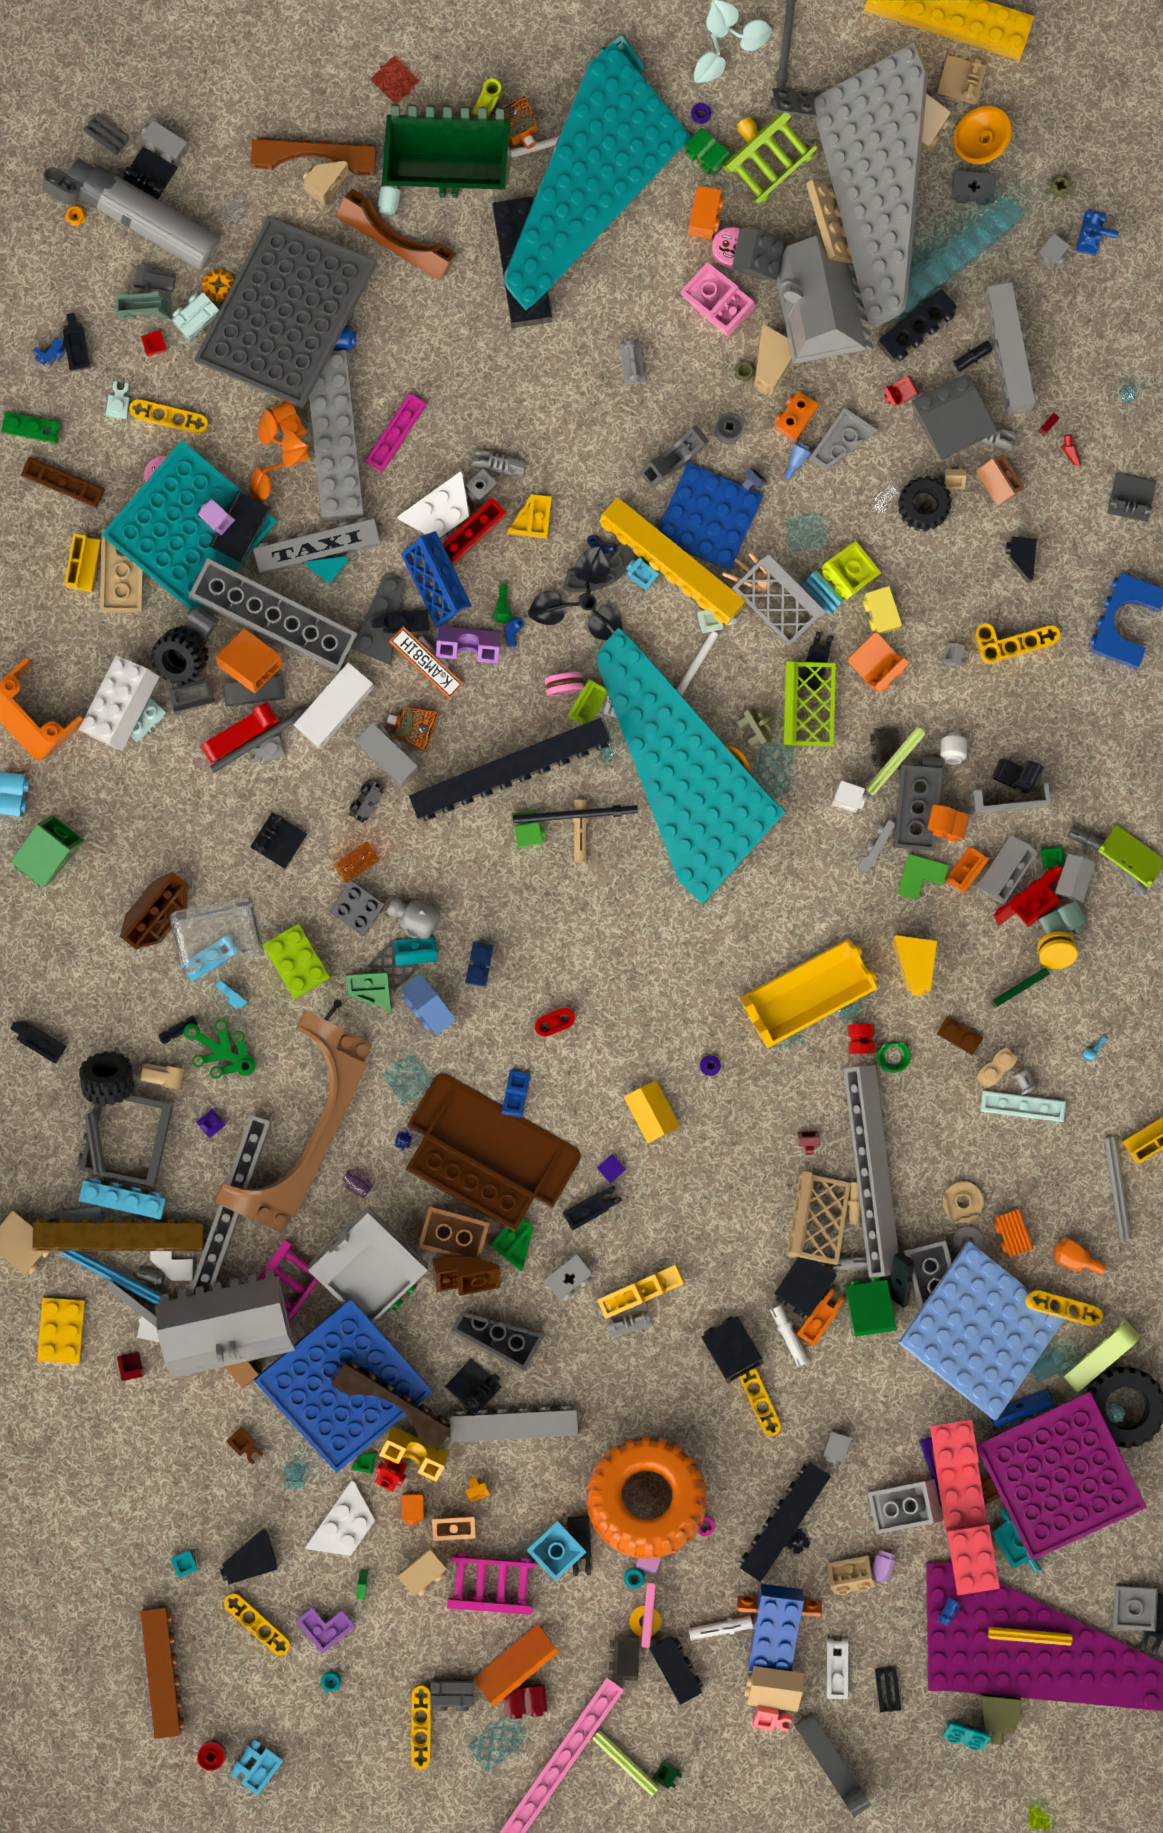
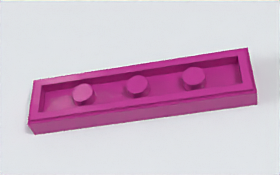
M409 392L365 462L383 473L427 406V402Z

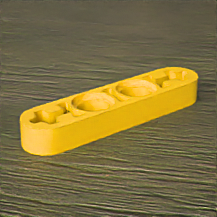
M139 399L134 400L129 406L130 414L138 420L194 434H203L208 429V421L201 414ZM141 404L142 409L148 410V406H151L149 418L146 417V412H140L138 415L133 408ZM157 409L165 412V416L161 420H156L153 417V413ZM177 414H182L185 417V421L181 425L173 422V418ZM188 416H191V421L198 422L201 419L202 423L205 424L204 427L200 426L199 429H196V425L189 423V428L186 427Z
M1035 1290L1029 1292L1025 1297V1303L1029 1309L1087 1326L1097 1325L1103 1319L1102 1311L1096 1306L1044 1291ZM1036 1297L1037 1300H1045V1302L1035 1304V1301L1032 1300V1298ZM1052 1300H1056L1059 1304L1057 1311L1051 1309L1050 1303ZM1071 1305H1074L1078 1310L1075 1317L1069 1312ZM1092 1313V1315L1095 1316V1319L1092 1320V1317L1087 1315L1083 1316V1314Z
M755 1368L749 1373L750 1376L755 1374L756 1378L749 1379L744 1383L743 1378H747L745 1374L739 1377L762 1431L768 1436H775L780 1432L781 1425ZM751 1382H757L760 1385V1390L757 1394H751L748 1391V1385ZM761 1401L767 1402L769 1406L768 1411L763 1414L759 1413L756 1408L757 1404ZM771 1412L773 1417L769 1418L772 1423L777 1424L773 1433L770 1430L766 1431L765 1427L768 1426L766 1419L764 1421L760 1419V1417L768 1416Z
M231 1593L225 1598L224 1606L226 1610L273 1653L281 1656L289 1651L291 1645L289 1639L241 1595ZM229 1598H238L239 1601L237 1602V1604L241 1608L243 1607V1604L247 1606V1608H245L241 1612L240 1616L236 1614V1612H238L239 1609H237L235 1606L232 1608L229 1607ZM252 1611L255 1614V1621L252 1623L245 1622L243 1618L244 1613ZM263 1625L269 1626L271 1629L270 1636L262 1637L259 1633L260 1627ZM275 1632L279 1635L275 1639L279 1642L283 1640L286 1642L284 1645L286 1650L280 1649L278 1651L276 1649L277 1644L274 1641L271 1644L267 1642L274 1636Z
M418 1685L412 1691L411 1761L417 1769L426 1768L431 1759V1692L425 1685ZM419 1689H423V1692L427 1693V1696L423 1699V1704L427 1703L428 1708L423 1706L415 1708V1703L419 1704V1697L415 1696V1693H419ZM419 1710L425 1711L427 1713L426 1721L418 1722L415 1718L416 1712ZM416 1733H426V1742L422 1744L416 1742ZM414 1746L419 1748L428 1747V1750L423 1749V1757L427 1758L423 1765H419V1762L415 1761V1757L419 1756V1749L414 1750Z

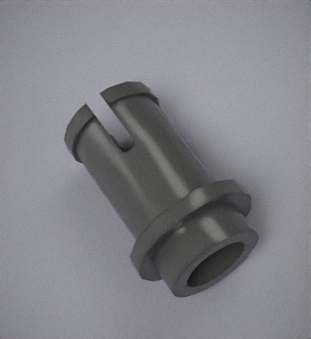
M143 1266L139 1267L138 1271L146 1273V1275L137 1273V1279L154 1283V1286L162 1285L165 1274L161 1270L155 1271Z

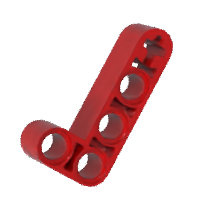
M269 702L259 705L252 711L251 715L201 745L211 764L216 763L280 723Z

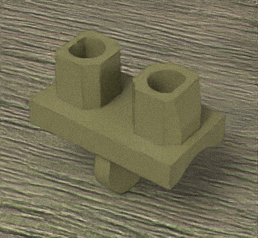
M753 708L744 711V715L737 720V723L742 730L750 726L752 727L754 733L747 737L750 746L763 745L772 741L767 733L773 730L770 722L774 720L772 715L766 718L763 711L756 714Z

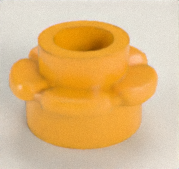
M79 206L68 208L65 215L66 221L72 226H79L86 218L84 210Z

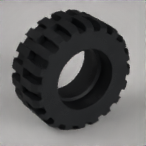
M1115 1367L1102 1372V1375L1096 1377L1093 1380V1384L1088 1387L1086 1392L1091 1391L1118 1447L1131 1448L1141 1446L1143 1443L1151 1441L1153 1436L1162 1429L1160 1427L1163 1423V1392L1160 1389V1384L1150 1374L1137 1368ZM1118 1388H1132L1144 1400L1145 1411L1143 1417L1133 1426H1117L1107 1416L1106 1401L1109 1395Z

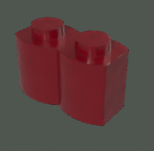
M545 1684L518 1687L503 1700L505 1716H510V1719L523 1718L522 1714L531 1713V1717L543 1716V1712L548 1711Z

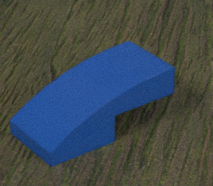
M510 1070L501 1114L522 1118L530 1073Z

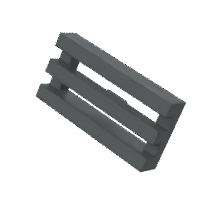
M97 114L93 116V119L88 122L87 127L83 129L86 134L116 156L129 140L128 137ZM99 122L101 125H103L117 137L122 139V141L119 142L117 139L108 134L95 123ZM93 127L95 130H97L99 133H101L103 136H105L107 139H109L111 142L117 145V148L115 149L114 147H112L98 135L93 133L90 129Z

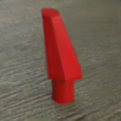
M1064 435V445L1061 446L1062 450L1073 465L1081 466L1077 446L1073 444L1072 435Z

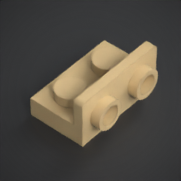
M869 1556L827 1563L830 1587L834 1594L846 1595L852 1591H867L875 1587Z

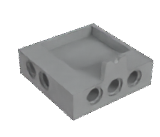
M368 1206L309 1262L308 1271L342 1304L351 1297L374 1323L428 1271V1263Z

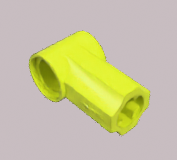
M491 78L485 81L483 90L472 111L473 116L478 117L479 107H486L487 118H490L498 99L502 95L501 84L498 80ZM489 86H496L498 91L495 94H489L487 92Z

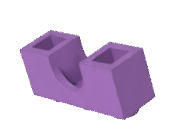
M439 626L436 657L457 659L459 652L468 650L477 654L478 662L498 664L501 632Z

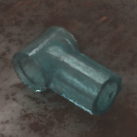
M1056 1346L1049 1351L1046 1358L1035 1363L1030 1371L1037 1383H1040L1056 1373L1065 1374L1069 1372L1074 1364L1064 1346Z

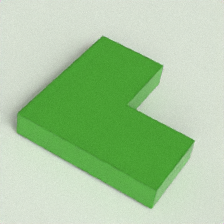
M908 854L897 895L918 900L923 880L943 886L949 865Z

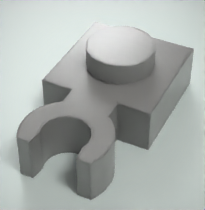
M279 736L270 738L260 744V748H254L249 751L256 753L255 758L249 760L250 763H256L261 757L264 758V762L285 757Z

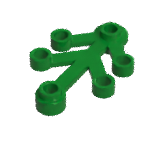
M219 1019L215 1022V1029L219 1033L221 1045L202 1034L197 1024L190 1023L185 1026L184 1036L186 1039L191 1041L197 1040L216 1052L203 1056L195 1055L192 1059L195 1067L200 1068L206 1063L224 1059L234 1063L224 1067L213 1066L210 1069L212 1078L218 1079L222 1075L238 1072L242 1076H249L255 1071V1060L248 1056L246 1052L244 1032L237 1030L232 1036L233 1041L237 1043L239 1054L237 1056L231 1052L226 1031L227 1022L225 1020ZM223 1022L225 1028L220 1030L217 1028V1024ZM189 1029H195L196 1034L194 1036H190L188 1034ZM241 1033L243 1035L242 1040L237 1041L235 1035ZM195 1058H202V1064H195ZM248 1062L249 1068L246 1070L242 1069L241 1064ZM213 1069H219L220 1074L214 1076L212 1074Z

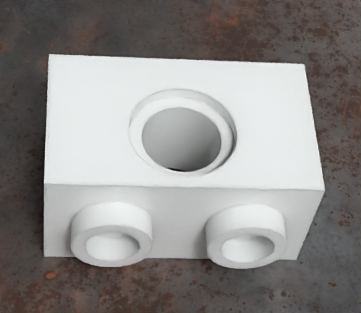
M841 781L832 805L856 813L858 808L862 809L867 797V795L863 794L865 789Z

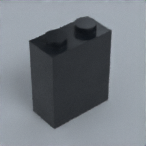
M797 1257L775 1290L774 1295L777 1296L775 1300L785 1307L787 1304L794 1307L793 1312L802 1318L805 1315L810 1317L837 1274L815 1260Z
M733 1316L728 1317L722 1322V1325L717 1328L711 1327L707 1329L704 1335L701 1336L727 1384L764 1364L760 1353L738 1316L734 1318Z

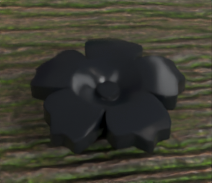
M798 1529L797 1533L795 1531L785 1547L793 1548L794 1554H800L803 1551V1547L809 1548L811 1544L809 1538H804L807 1532L804 1529Z

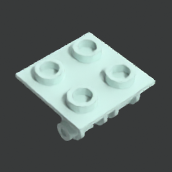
M150 697L130 735L136 743L139 740L142 741L147 732H151L150 729L152 727L155 728V724L164 719L166 714Z

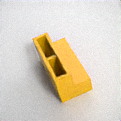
M73 533L64 582L67 588L93 592L101 540Z
M657 1080L624 1096L647 1143L680 1127Z
M1163 1116L1122 1141L1135 1164L1141 1163L1163 1149Z

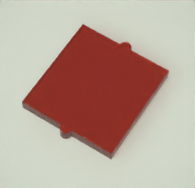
M395 56L384 66H380V70L370 79L394 104H397L405 95H409V91L420 82Z

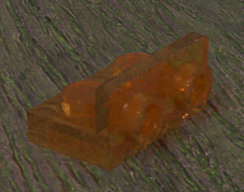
M367 841L333 864L342 880L348 883L379 862V858Z

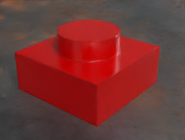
M161 330L141 336L147 357L167 351Z

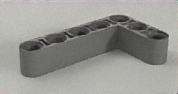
M810 1713L796 1722L794 1726L853 1817L871 1807V1803L813 1714Z

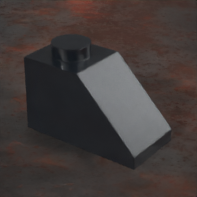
M1012 536L1010 542H1006L1005 554H1009L1008 561L1027 583H1031L1034 575L1037 539Z

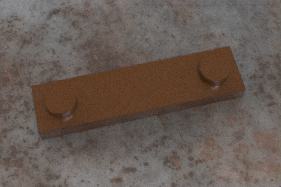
M28 457L21 473L23 478L94 508H98L105 489L31 457Z

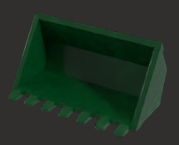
M398 104L391 105V114H387L381 186L439 188L440 198H445L446 188H452L453 198H458V188L506 189V186L509 184L511 165L510 118H505L504 108H496V118H487L486 107L478 108V117H470L469 107L462 106L461 117H453L451 106L443 107V116H435L434 106L427 105L426 116L417 114L416 105H409V115H400V106Z

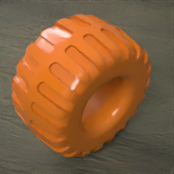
M642 1436L638 1439H627L623 1443L612 1447L597 1463L588 1482L586 1494L587 1510L593 1527L599 1536L617 1552L625 1556L634 1557L635 1559H659L663 1556L671 1555L684 1547L698 1532L706 1513L707 1489L699 1467L682 1447L677 1444L674 1445L664 1438L655 1439L650 1438V1436ZM641 1471H653L662 1475L669 1482L672 1490V1501L669 1508L661 1516L653 1519H641L633 1515L625 1507L622 1499V1489L625 1482L633 1474Z

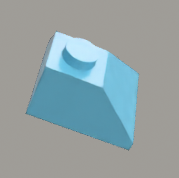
M558 1521L543 1531L525 1548L555 1581L586 1553Z

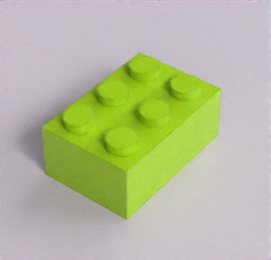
M299 924L263 944L264 949L294 1000L331 980Z

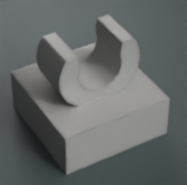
M947 643L941 663L951 666H965L966 663L961 660L963 655L969 654L965 650L966 646L958 643Z

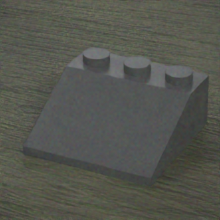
M967 374L912 400L913 413L941 460L997 433L977 389Z

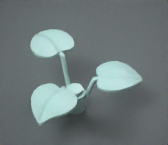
M712 0L706 25L708 30L712 32L711 38L713 39L716 53L708 51L700 57L695 67L694 81L696 83L712 81L723 73L726 62L723 57L719 56L720 49L717 37L722 38L730 31L737 37L742 38L740 46L744 50L753 51L767 42L772 34V28L766 21L754 19L745 25L743 34H740L730 27L738 21V10L726 1Z

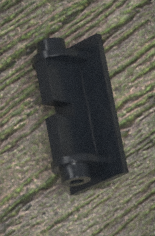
M370 779L368 782H365L360 789L361 794L358 799L354 800L350 805L348 815L356 818L361 823H364L365 820L367 821L374 809L368 803L371 801L377 804L384 793L382 791L384 787Z

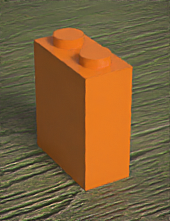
M246 629L235 634L231 642L226 647H222L216 655L218 667L254 694L283 666L281 655Z

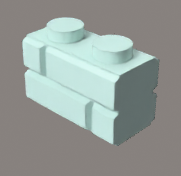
M203 292L200 295L194 294L188 300L190 304L184 309L180 307L173 314L174 318L172 321L174 325L189 341L212 322L219 312V309Z

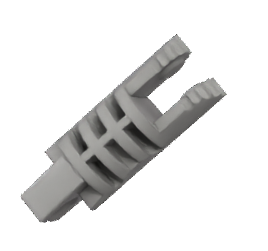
M996 428V434L981 440L989 445L993 444L996 447L1013 450L1014 444L1012 440H1016L1017 433Z
M474 449V456L481 459H472V467L499 473L503 472L509 475H523L525 462L511 456L507 457L503 454H494L493 452Z

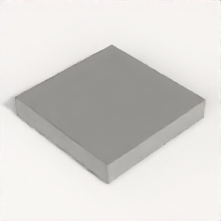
M1115 1586L1113 1628L1156 1631L1158 1588Z

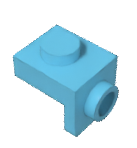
M640 557L637 561L633 559L626 568L628 570L627 577L646 591L659 576V573L643 562V559Z

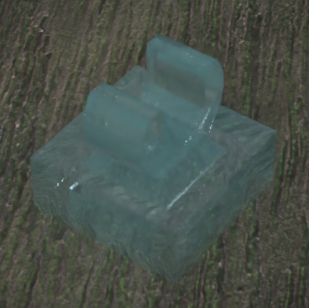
M854 1001L835 1013L848 1024V1016L853 1014L855 1018H858L857 1011L859 1008Z

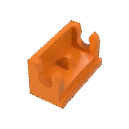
M968 847L945 879V882L964 894L989 858L976 849Z

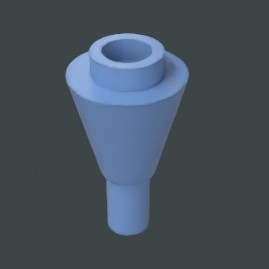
M800 442L798 445L793 444L789 466L783 477L791 480L796 469L812 454L809 452L810 447Z

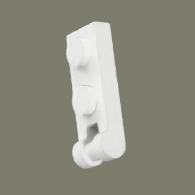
M827 1638L826 1698L848 1699V1638H842L841 1641ZM833 1649H841V1655H833Z

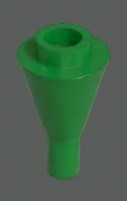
M505 584L499 585V598L492 616L497 623L501 624L508 623L509 620L513 619L507 598L508 586Z

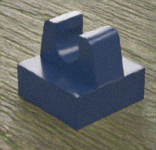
M751 467L744 473L748 479L742 486L748 491L754 486L762 488L767 481L754 467Z

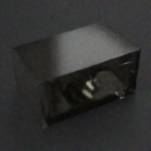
M614 1635V1640H610L609 1653H613V1662L609 1661L608 1674H612L613 1680L638 1681L640 1636Z

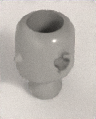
M394 898L387 910L390 916L401 918V928L412 938L428 939L440 918L438 910L418 900H412L406 905L400 898Z

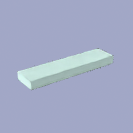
M982 1091L980 1112L1064 1122L1066 1101Z

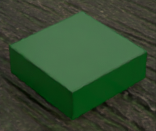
M1062 847L1041 848L1043 870L1055 867L1056 865H1059L1061 868L1064 867Z

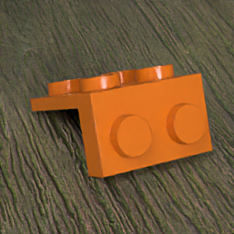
M876 632L872 633L847 658L848 663L870 688L878 692L889 688L891 681L896 676L902 675L906 670L905 667L909 664L904 657L897 655Z

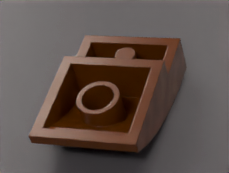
M471 1257L433 1258V1278L436 1291L438 1293L458 1289L459 1296L498 1289L500 1288V1267L498 1264Z

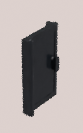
M238 490L227 510V513L235 521L222 535L216 532L209 547L243 563L271 508Z

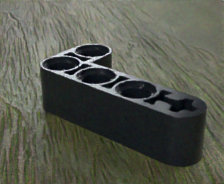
M1000 758L992 779L1011 788H1019L1023 793H1029L1037 787L1045 767L1030 760L1019 766Z

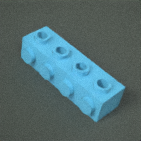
M90 1177L89 1181L83 1180L79 1196L80 1202L163 1220L167 1199L162 1198L163 1194L151 1191L150 1195L142 1194L143 1189L130 1187V1190L121 1189V1184L112 1182L109 1183V1186L101 1184L102 1180Z

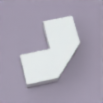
M150 1251V1260L171 1281H193V1259L172 1260V1251Z

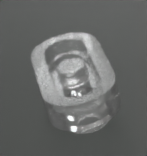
M897 479L891 481L869 505L868 510L873 515L884 513L888 508L887 504L889 501L896 499L901 494L902 484Z

